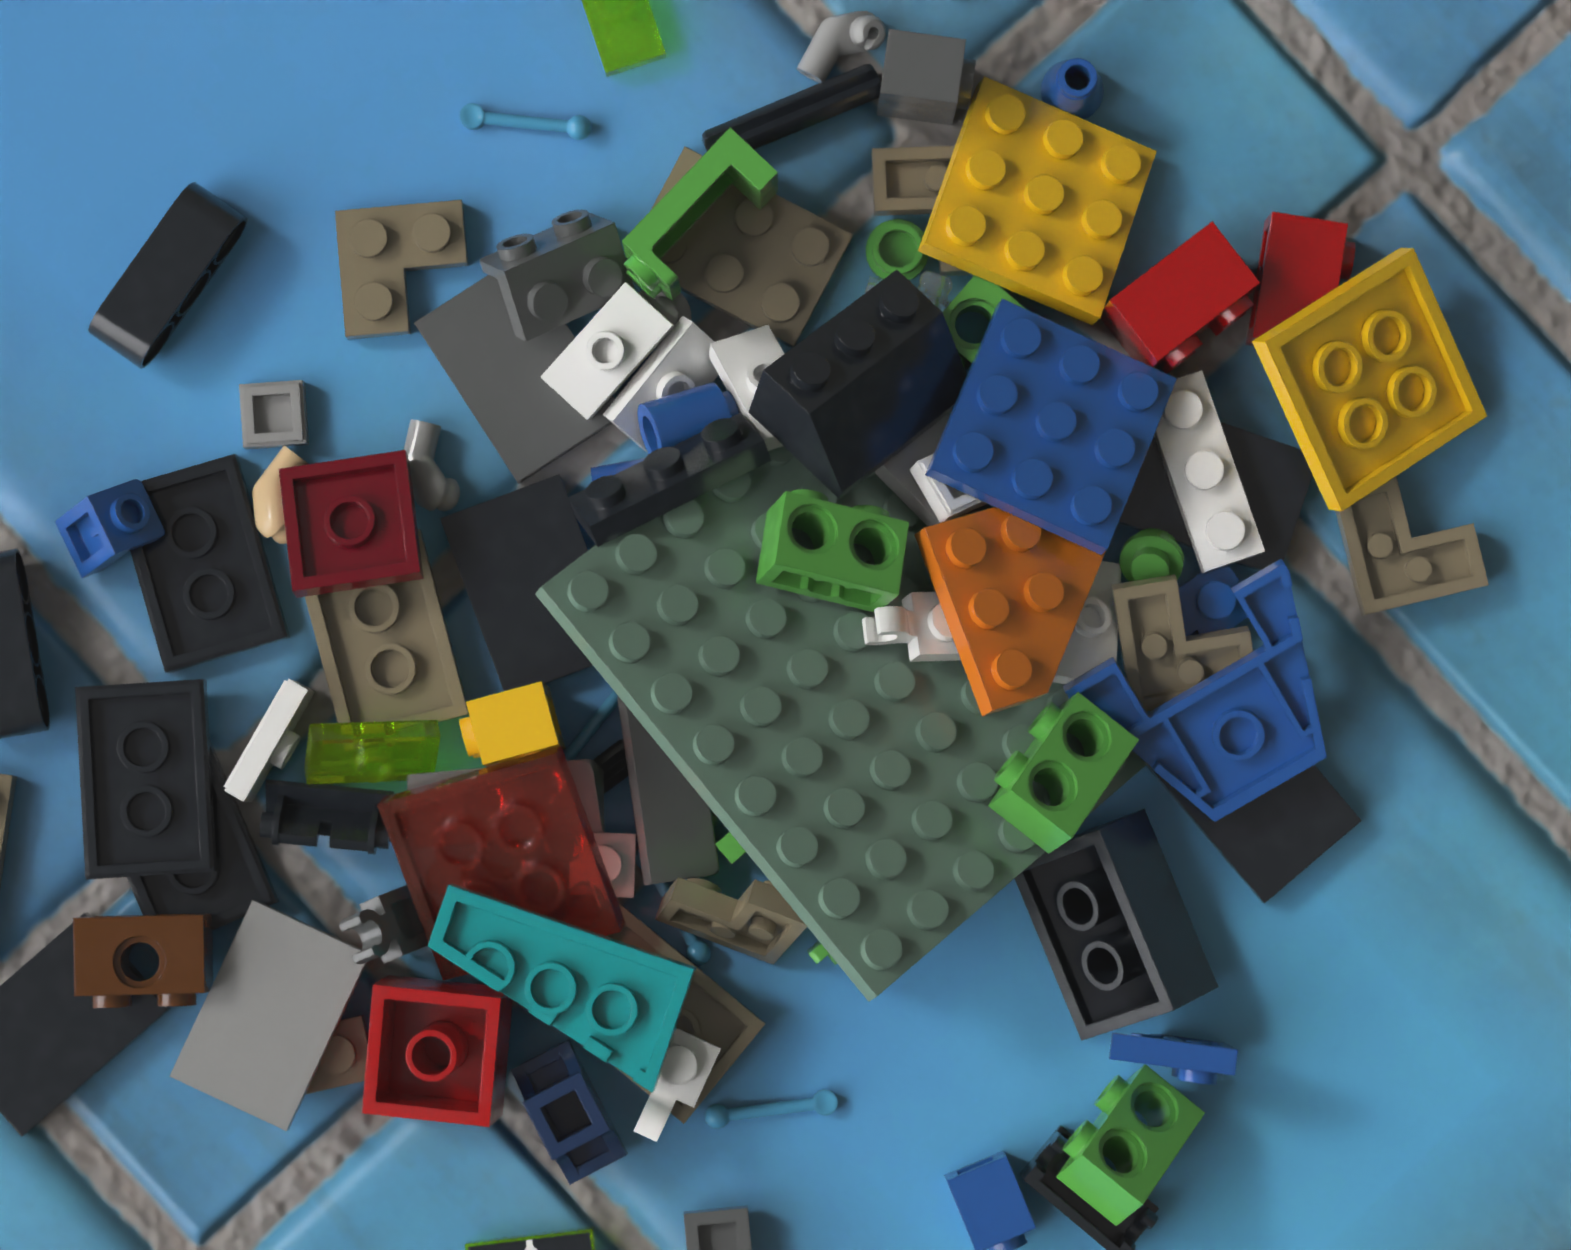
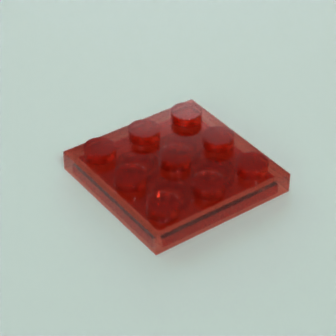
M562 746L383 797L377 805L428 942L447 887L452 883L604 936L621 932L626 923ZM432 950L443 981L469 974Z

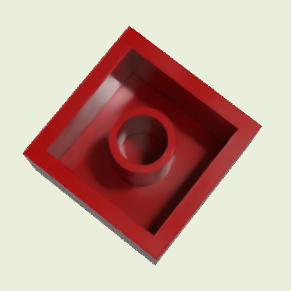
M1212 221L1111 298L1103 309L1101 320L1131 358L1153 368L1159 366L1164 373L1168 374L1191 357L1203 345L1197 336L1208 327L1218 336L1243 317L1246 311L1254 306L1248 296L1260 282Z
M387 975L374 983L372 987L362 1114L490 1127L503 1115L513 1000L502 992L495 991L488 985L394 975Z

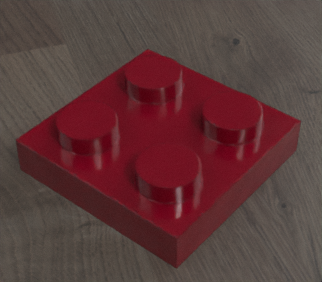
M406 450L279 469L292 592L296 598L424 579L410 461Z

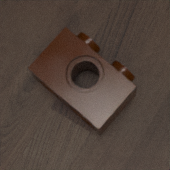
M212 913L83 916L73 918L74 996H92L93 1008L132 1007V995L157 994V1006L197 1005L196 993L209 992L213 984ZM140 942L151 945L159 956L158 970L150 979H142L136 976L129 966L130 952Z

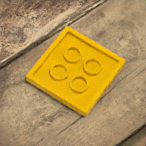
M984 76L974 91L918 252L1093 325L1101 318L1157 151Z
M1399 248L1252 341L1328 510L1344 511L1487 417L1414 248Z

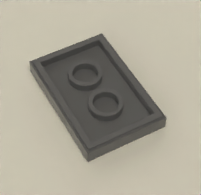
M487 275L414 322L518 484L612 424L603 413L615 400L613 396L591 420H586L541 378V375L575 337L567 324L527 342L515 337L497 278Z

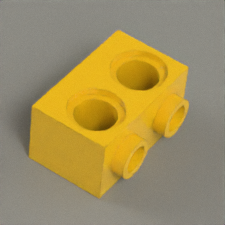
M542 681L466 701L469 717L459 719L468 756H473L474 759L481 757L482 765L486 767L505 766L566 749L550 688Z

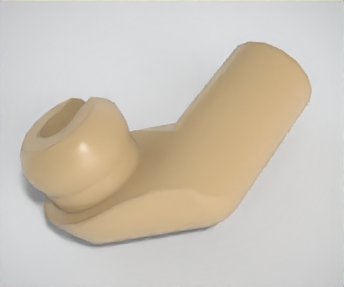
M285 445L257 480L252 490L255 525L263 537H272L279 544L287 543L279 469L309 464Z

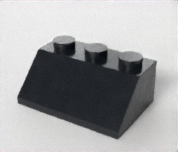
M895 270L765 368L759 380L749 413L840 499L950 413L962 389L967 373L943 312L898 270Z
M1145 808L1075 835L1071 840L1051 853L1045 852L1014 878L1081 1041L1174 1011L1218 988L1216 979Z

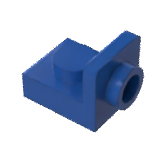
M133 479L87 496L55 521L81 578L103 571L130 550L157 541L165 534V530L142 482L138 479Z

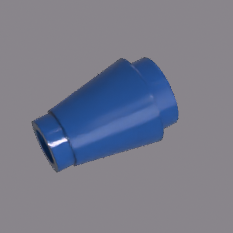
M1082 58L1063 60L1056 63L1046 72L1042 80L1041 97L1043 102L1082 119H1087L1093 115L1103 100L1104 86L1102 79L1094 66ZM1072 75H1076L1086 81L1084 89L1074 90L1070 88L1065 81V76L1071 79Z

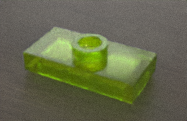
M581 0L606 77L666 58V52L648 0Z
M438 720L310 724L304 765L306 783L334 784L407 781V775L435 772L441 737Z

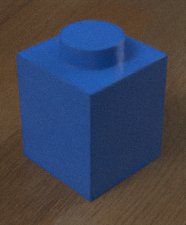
M1003 1151L944 1175L975 1250H1015L1027 1243L1024 1233L1036 1229V1226L1008 1158Z

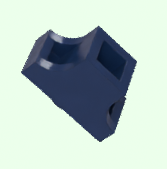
M569 1039L511 1069L524 1101L522 1103L549 1156L557 1162L569 1185L628 1154Z

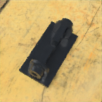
M266 779V812H262L260 837L271 838L272 845L283 843L317 847L319 835L330 836L329 848L367 851L368 854L375 855L377 848L389 849L390 842H393L394 791Z

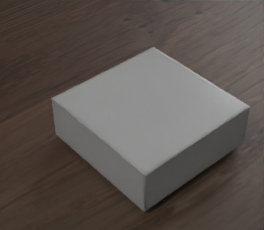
M303 380L239 384L244 449L283 447L284 445L286 447L309 445L306 390Z

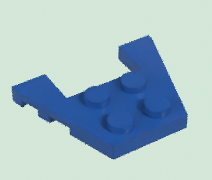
M1282 559L1231 587L1262 640L1263 646L1152 711H1145L1114 657L1063 686L1068 698L1079 692L1138 738L1139 741L1132 751L1214 822L1327 758L1312 681L1309 676L1302 642L1303 636L1300 621L1297 616L1291 588L1290 572Z

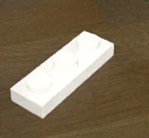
M1201 370L1178 378L1154 437L1201 573L1203 574L1265 552L1203 371Z

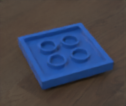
M1002 298L995 308L925 475L1102 555L1110 545L1177 378Z

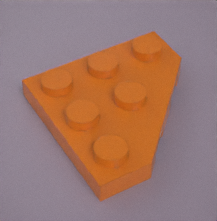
M996 507L931 525L916 533V541L982 717L1036 700L1047 694L1105 552L1102 555L1095 553Z

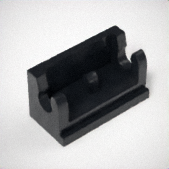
M1060 1125L1020 1172L1021 1177L1106 1250H1135L1136 1245L1134 1243L1147 1228L1151 1229L1156 1224L1158 1216L1155 1213L1159 1208L1147 1198L1140 1208L1119 1225L1115 1226L1056 1178L1070 1157L1062 1149L1072 1135Z

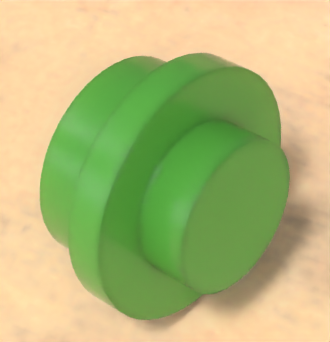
M892 219L878 225L871 232L866 244V260L872 272L882 280L895 270H898L909 281L917 277L925 268L929 257L918 252L924 235L923 231L914 223L903 219Z
M1149 528L1136 533L1124 543L1119 564L1123 575L1129 582L1175 574L1178 580L1183 570L1184 555L1181 547L1171 534L1161 529Z

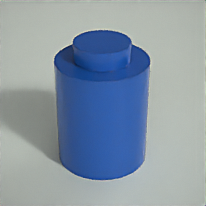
M714 382L641 403L637 411L640 433L648 454L659 448L673 447L702 432L711 422L730 418L739 413L733 395L729 391L722 392Z

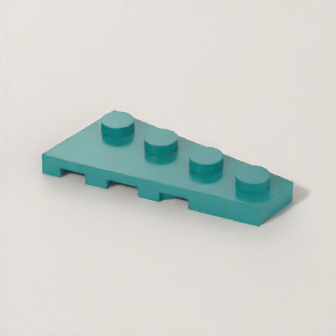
M453 883L447 887L428 943L429 948L495 991L502 992L529 1010L530 1014L547 1025L554 1026L583 1045L584 1049L605 1063L609 1062L632 1077L634 1082L651 1093L655 1091L696 967Z

